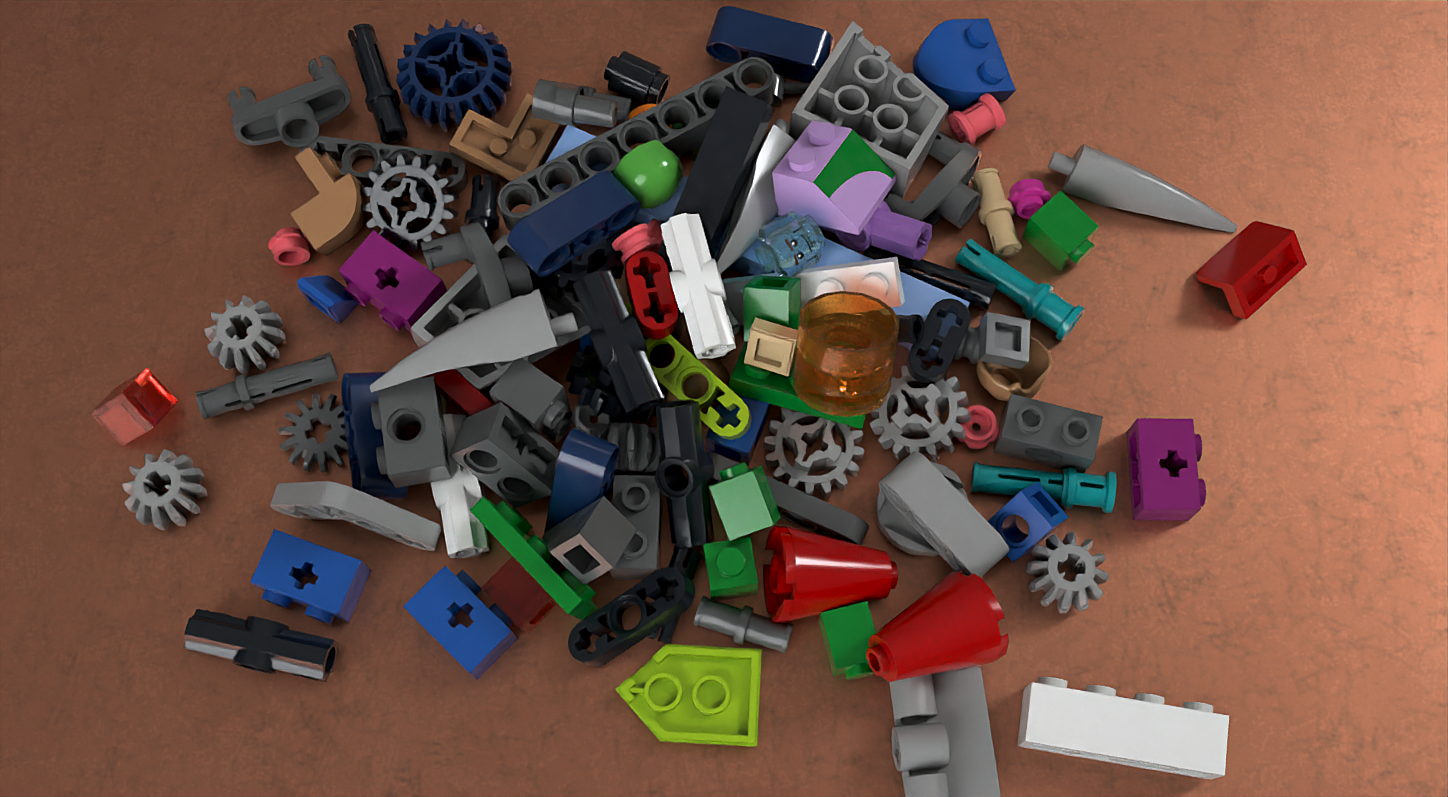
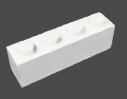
M1038 677V683L1031 682L1023 690L1018 747L1209 780L1225 776L1229 715L1213 713L1214 706L1210 704L1184 702L1183 708L1164 705V697L1146 693H1137L1134 699L1117 697L1116 689L1100 685H1087L1086 691L1067 688L1068 682L1066 680L1053 677Z

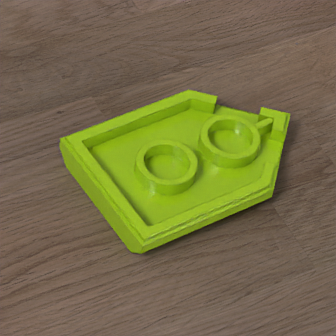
M666 644L634 675L627 678L615 689L660 742L757 747L762 649Z

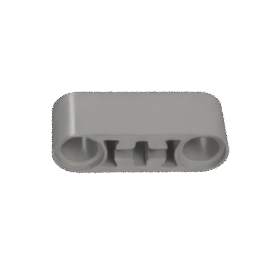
M913 451L879 481V487L886 498L955 571L961 569L964 570L963 575L965 576L975 573L982 577L1009 552L1008 545L1002 536L921 453Z

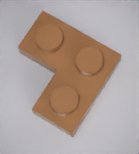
M527 93L508 128L468 109L449 144V152L511 182L540 167L562 124L535 119L532 113L534 96Z

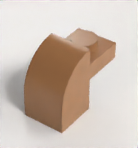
M308 147L296 155L295 158L319 194L290 214L314 249L328 256L352 239L361 229L367 214L366 211H361V205L367 203V197L361 192L363 187L361 182L350 173L338 180L343 173L328 153L321 156Z

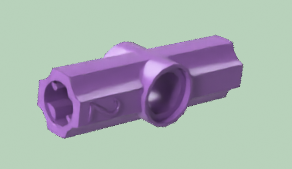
M884 200L859 235L799 221L835 233L838 240L846 248L855 252L866 251L871 245L920 261L926 254L932 237L931 224L891 212Z

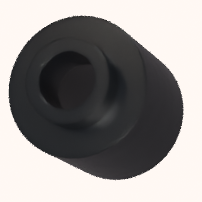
M623 51L619 57H611L604 72V79L608 81V91L624 98L633 99V102L639 105H658L667 91L670 75L663 73L662 67Z

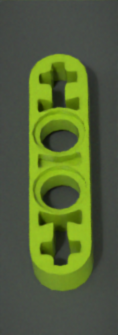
M624 303L628 314L632 315L630 303ZM672 335L661 340L649 338L645 340L648 349L646 356L656 379L678 400L690 399L685 396L683 391L684 382L689 376L700 374L707 378L709 386L706 394L701 398L693 400L699 402L701 421L714 433L728 440L738 439L747 433L752 421L751 412L737 394ZM660 344L672 346L675 352L673 362L665 368H656L650 362L651 351ZM719 390L723 391L724 395L718 397L717 400L727 410L732 411L736 407L740 408L737 417L741 422L735 428L730 424H727L723 429L719 427L723 419L711 406L706 414L701 412V409L714 401Z

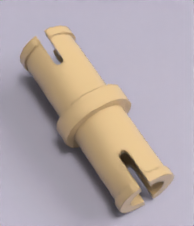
M995 168L979 170L973 174L971 182L974 185L975 191L982 196L980 201L981 209L978 212L980 221L987 226L994 248V255L998 258L1010 257L1018 253L1019 249H1022V244L1018 239L1012 220L1014 215L1013 205L1011 201L1005 198L998 170Z

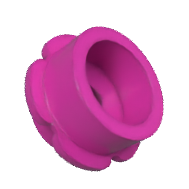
M1024 179L1018 181L1010 188L1008 201H1011L1015 215L1029 219L1051 199V194L1045 191V186L1040 180Z

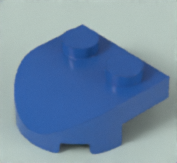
M988 18L954 19L939 24L926 37L913 58L914 75L934 93L946 100V104L949 105L948 109L964 111L971 102L978 101L980 96L985 93L991 94L996 100H1007L1016 91Z

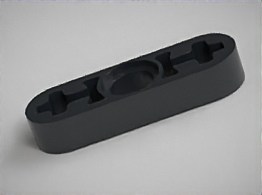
M664 567L655 571L579 622L572 629L568 639V648L571 655L576 660L592 667H600L607 664L685 612L691 606L695 597V587L692 580L671 567ZM670 582L677 585L673 589L675 597L671 601L664 597V594L667 592L665 585L667 586ZM648 596L655 601L650 604L646 597ZM638 605L641 609L639 623L634 628L625 630L622 626L623 613L630 606ZM613 631L617 637L614 638L608 634ZM592 634L600 637L594 642L596 647L594 652L586 650L591 645L589 637Z

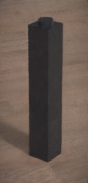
M726 86L673 213V216L683 213L699 214L712 260L775 111L769 103ZM662 240L657 254L665 260L668 271L672 272L664 240ZM648 274L645 281L647 288H652L654 274ZM651 302L649 316L653 317L657 323H662L664 315L659 314L656 302ZM679 307L677 324L674 331L670 334L677 341H679L686 324L685 316L680 312ZM660 344L654 347L650 353L651 364L655 365L657 358L660 360H671L674 348L668 344Z

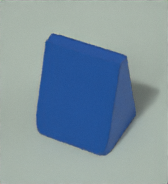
M330 276L301 277L296 282L298 284L297 287L306 300L336 323H342L359 304L345 292V286Z

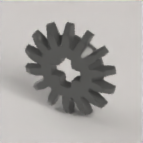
M313 394L312 407L307 408L303 400L299 399L296 401V404L302 413L298 416L286 411L284 414V418L294 423L293 426L279 428V435H291V438L283 442L280 448L282 451L294 447L295 450L288 461L294 465L303 457L304 471L310 472L313 461L319 462L321 472L328 471L327 460L333 458L339 467L344 464L339 455L343 449L348 452L343 406L341 404L336 408L334 407L337 396L334 394L328 397L324 405H321L320 394ZM319 420L324 426L331 425L332 430L325 433L326 441L323 443H319L315 438H307V434L313 431L312 423Z

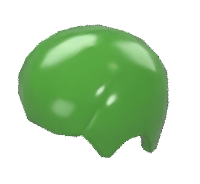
M652 140L637 146L626 154L614 169L613 175L641 203L640 208L653 209L667 203L678 191L684 177V168L678 156L671 149H667L658 140Z

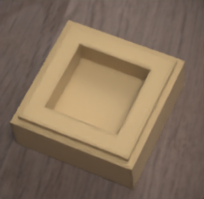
M755 318L750 330L744 363L789 376L794 362L800 331Z

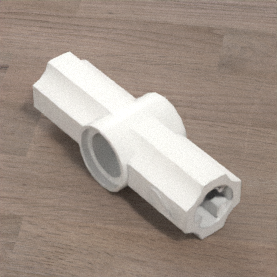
M687 213L670 217L667 222L661 224L663 240L673 270L669 272L678 307L680 312H684L695 356L697 359H713L724 356L736 348L735 337L724 305V300H727L716 260H712L699 214Z
M452 413L443 415L449 455L463 419L467 418L466 415H455ZM449 456L452 479L431 482L435 504L442 515L447 553L450 558L478 556L490 550L487 528L471 513L470 509L483 496L485 497L484 484Z

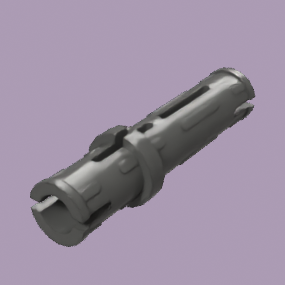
M329 352L313 359L280 367L259 375L247 377L243 374L236 376L233 382L197 391L196 400L200 413L206 420L240 408H244L246 411L256 408L257 403L322 383L339 380L334 359Z

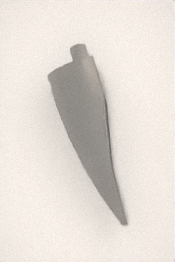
M783 119L775 120L774 124L766 131L735 204L727 232L715 259L720 274L745 253L778 214L772 172L796 142V140L788 135L791 129L790 124Z
M1084 144L1080 146L1073 158L1054 152L1048 168L1067 175L1062 191L1102 206L1234 233L1238 226L1210 206L1171 183L1124 160Z
M537 289L532 291V293L520 295L500 303L433 338L370 385V390L375 392L440 371L495 362L514 361L558 346L557 337L577 331L578 326L573 312L550 319L540 290Z

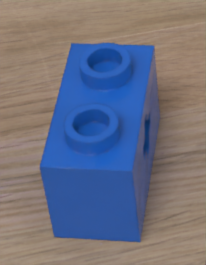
M274 529L250 582L264 591L261 599L286 609L289 608L291 602L307 607L304 613L306 616L331 625L334 617L346 622L350 621L372 570L359 559ZM316 575L318 577L315 585L306 583L304 586L302 584L305 576L313 578Z
M444 566L403 607L478 680L518 639L509 629L515 621L496 602L488 608L476 596L482 588L464 570L455 575ZM461 611L469 615L474 621L468 628L460 624L456 619V616Z

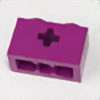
M374 230L338 270L347 284L344 288L345 292L360 305L365 307L370 302L381 310L378 313L379 317L396 331H400L404 327L411 332L410 328L447 292L444 282L440 277Z
M1137 418L1126 432L1133 520L1189 521L1201 510L1206 500L1205 482L1203 479H1198L1197 462L1200 461L1202 456L1201 436L1194 432L1193 419ZM1165 463L1166 468H1161L1160 465ZM1170 472H1174L1175 475L1170 477Z

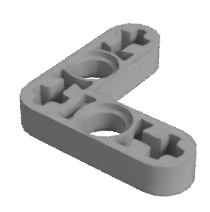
M329 481L279 483L276 486L270 503V508L289 516L307 520L344 519L403 544L428 551H435L442 530V526L352 487Z

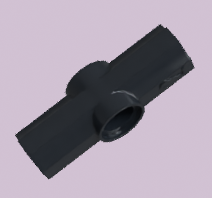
M610 270L596 271L584 276L580 281L573 284V288L591 329L588 333L603 370H608L622 408L627 416L640 414L654 408L664 401V396L646 356L648 349L633 314H628L615 278Z
M683 399L660 403L655 407L662 462L656 469L655 480L657 487L667 498L672 544H676L677 547H694L711 543L715 539L708 484L714 476L715 467L712 458L704 451L699 402L693 399ZM681 467L687 471L689 480L684 476Z
M196 609L194 615L189 618L184 632V648L189 651L232 660L233 664L263 673L276 674V671L324 682L327 681L330 673L333 672L337 659L338 642L334 639L289 630L290 627L264 618L247 616L245 620L201 609Z

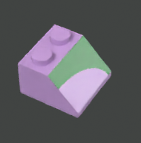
M814 120L811 121L772 172L775 200L778 206L777 215L855 235L861 233L896 182V174L853 129Z

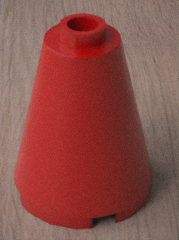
M774 526L767 537L765 550H774L771 564H763V587L768 614H775L772 619L774 623H784L814 616L821 612L865 601L869 603L886 599L890 590L895 589L897 586V564L895 561H890L886 551L787 526Z
M959 569L948 574L869 638L866 658L871 670L877 676H883L886 680L893 682L989 664L1000 659L1007 652L1009 636L1008 633L1003 636L1000 635L998 621L1005 619L993 591L975 573L965 576L963 575L964 570Z

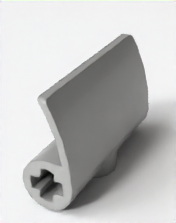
M977 666L893 682L889 681L895 727L892 728L891 734L892 752L897 771H902L905 797H1001L981 668Z

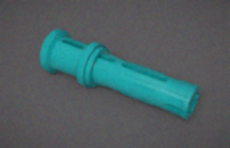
M972 238L966 242L968 247L963 246L955 259L957 264H961L984 281L996 283L997 290L1023 307L1022 312L1029 320L1036 318L1057 333L1056 338L1061 342L1070 334L1085 311L1083 306L1078 305L1075 307L1053 292L1054 287L1049 283L1038 285L977 244Z
M978 462L973 464L971 492L978 491L1015 496L1021 490L1038 482L1053 500H1058V504L1063 506V508L1071 509L1073 505L1102 508L1103 513H1112L1117 487L1115 472L1108 471L1105 475L1078 473L1075 467H1067V469H1062L1061 473L986 465L979 464Z

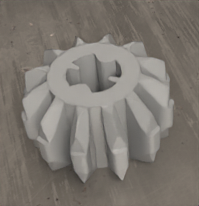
M243 295L238 306H235L232 301L225 300L227 311L223 314L211 312V319L216 325L204 328L205 336L211 341L207 345V349L214 358H219V363L223 368L231 370L236 366L240 373L247 375L252 364H255L260 370H265L266 362L264 359L267 356L280 358V352L274 345L286 342L285 334L279 329L283 325V321L278 313L271 312L272 309L267 302L260 300L255 304L250 297ZM247 332L248 336L244 338L243 334Z
M163 449L159 459H157L152 454L144 453L145 466L142 469L138 466H129L131 474L135 476V480L122 484L123 490L131 495L124 502L126 508L131 512H137L136 520L142 524L150 525L153 522L154 526L160 530H167L171 520L178 526H186L185 513L188 510L195 514L201 513L200 507L194 501L195 499L207 496V490L202 485H199L205 478L203 471L198 467H193V460L185 454L176 457V454L171 450ZM164 486L168 489L167 493L162 490Z
M1068 532L1063 539V543L1059 537L1051 534L1045 540L1046 547L1036 545L1031 551L1036 561L1029 562L1026 565L1025 571L1039 578H1036L1028 585L1029 590L1037 592L1043 589L1046 592L1040 601L1044 607H1047L1054 599H1057L1059 613H1067L1071 603L1077 610L1082 612L1089 607L1088 598L1097 601L1103 595V591L1098 584L1105 583L1109 579V574L1096 567L1106 560L1105 554L1098 553L1091 556L1088 551L1093 546L1092 539H1086L1078 546L1074 532ZM1063 564L1071 567L1068 571L1069 573L1074 571L1076 574L1071 581L1062 578L1065 572L1061 574L1058 572V569Z

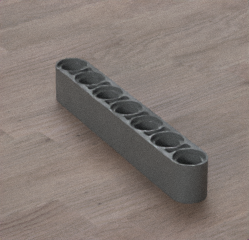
M758 57L744 59L509 182L502 187L497 201L506 228L511 232L522 219L601 172L592 170L591 167L599 163L610 165L605 170L613 174L614 169L622 158L633 150L630 148L633 144L658 140L667 149H671L678 157L702 145L716 112V109L707 106L720 102L726 86L771 105L774 87V71L772 66L766 60ZM751 83H758L762 85V87L757 89H751L746 87V85ZM674 123L687 125L679 130L669 128ZM558 184L570 185L567 190L562 192L551 190ZM521 204L530 206L523 213L511 212L516 206Z

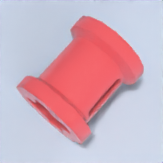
M985 93L980 96L978 103L963 112L954 111L949 114L948 124L957 141L960 143L967 142L973 146L976 138L991 129L996 131L1001 129L1006 124V118L997 100L991 94Z

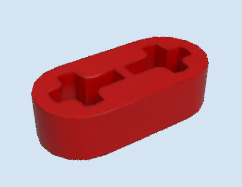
M651 251L635 253L629 258L625 270V285L632 313L644 337L652 340H661L668 337L674 331L678 318V306L665 260L657 253ZM647 268L649 274H654L652 288L646 287L644 277L639 275V269ZM651 302H656L659 314L664 315L662 323H655V319L649 316Z

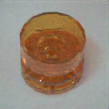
M830 292L810 299L800 310L793 377V387L798 397L811 408L829 415L850 417L868 414L881 407L890 395L893 359L896 355L899 334V319L893 309L880 299L858 292Z

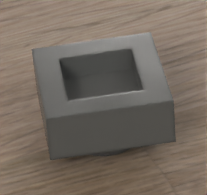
M986 312L980 319L979 361L1022 369L1029 363L1030 320Z

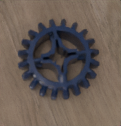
M464 18L458 27H453L452 23L446 19L443 25L444 28L438 30L429 23V34L423 36L415 32L414 42L416 45H404L403 53L405 58L397 59V67L400 73L397 74L396 82L401 90L400 95L404 104L409 106L411 113L416 118L423 117L424 122L429 127H432L439 121L441 129H444L445 132L448 131L452 123H457L459 127L468 109L480 115L486 114L495 118V105L505 106L507 100L505 92L511 91L512 88L511 76L513 68L511 62L508 61L509 56L506 47L503 44H499L498 37L494 32L486 34L485 28L480 23L470 29L469 23ZM470 55L478 58L488 67L478 66L477 62L468 60L467 56ZM423 83L432 84L433 88L440 89L442 96L435 95L423 87Z

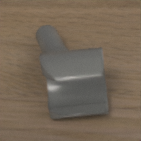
M774 73L773 102L771 106L780 105L784 94H804L811 83L786 82L783 76Z

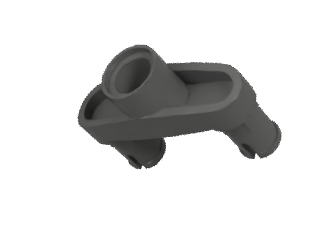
M327 55L319 56L323 65L319 67L316 59H312L308 64V72L313 79L312 82L281 92L258 103L256 102L254 91L249 87H239L241 98H238L235 89L230 91L227 99L233 112L231 122L238 140L252 146L282 140L286 145L296 148L305 147L313 143L318 137L319 125L342 113L350 104V90L343 77L338 75L334 60Z
M539 79L534 91L532 113L535 119L552 121V123L578 126L585 123L614 128L616 122L624 123L628 121V115L633 108V99L596 93V89L589 86Z
M939 130L928 154L946 166L915 201L907 202L892 191H889L883 200L887 203L891 212L931 224L932 227L945 218L961 228L972 218L982 198L980 193L968 186L971 182V177H973L978 168L982 153L967 142L960 143Z
M478 222L460 227V232L427 242H420L429 271L468 258L470 263L475 262L489 309L534 291L526 262L518 254L499 259L488 235Z

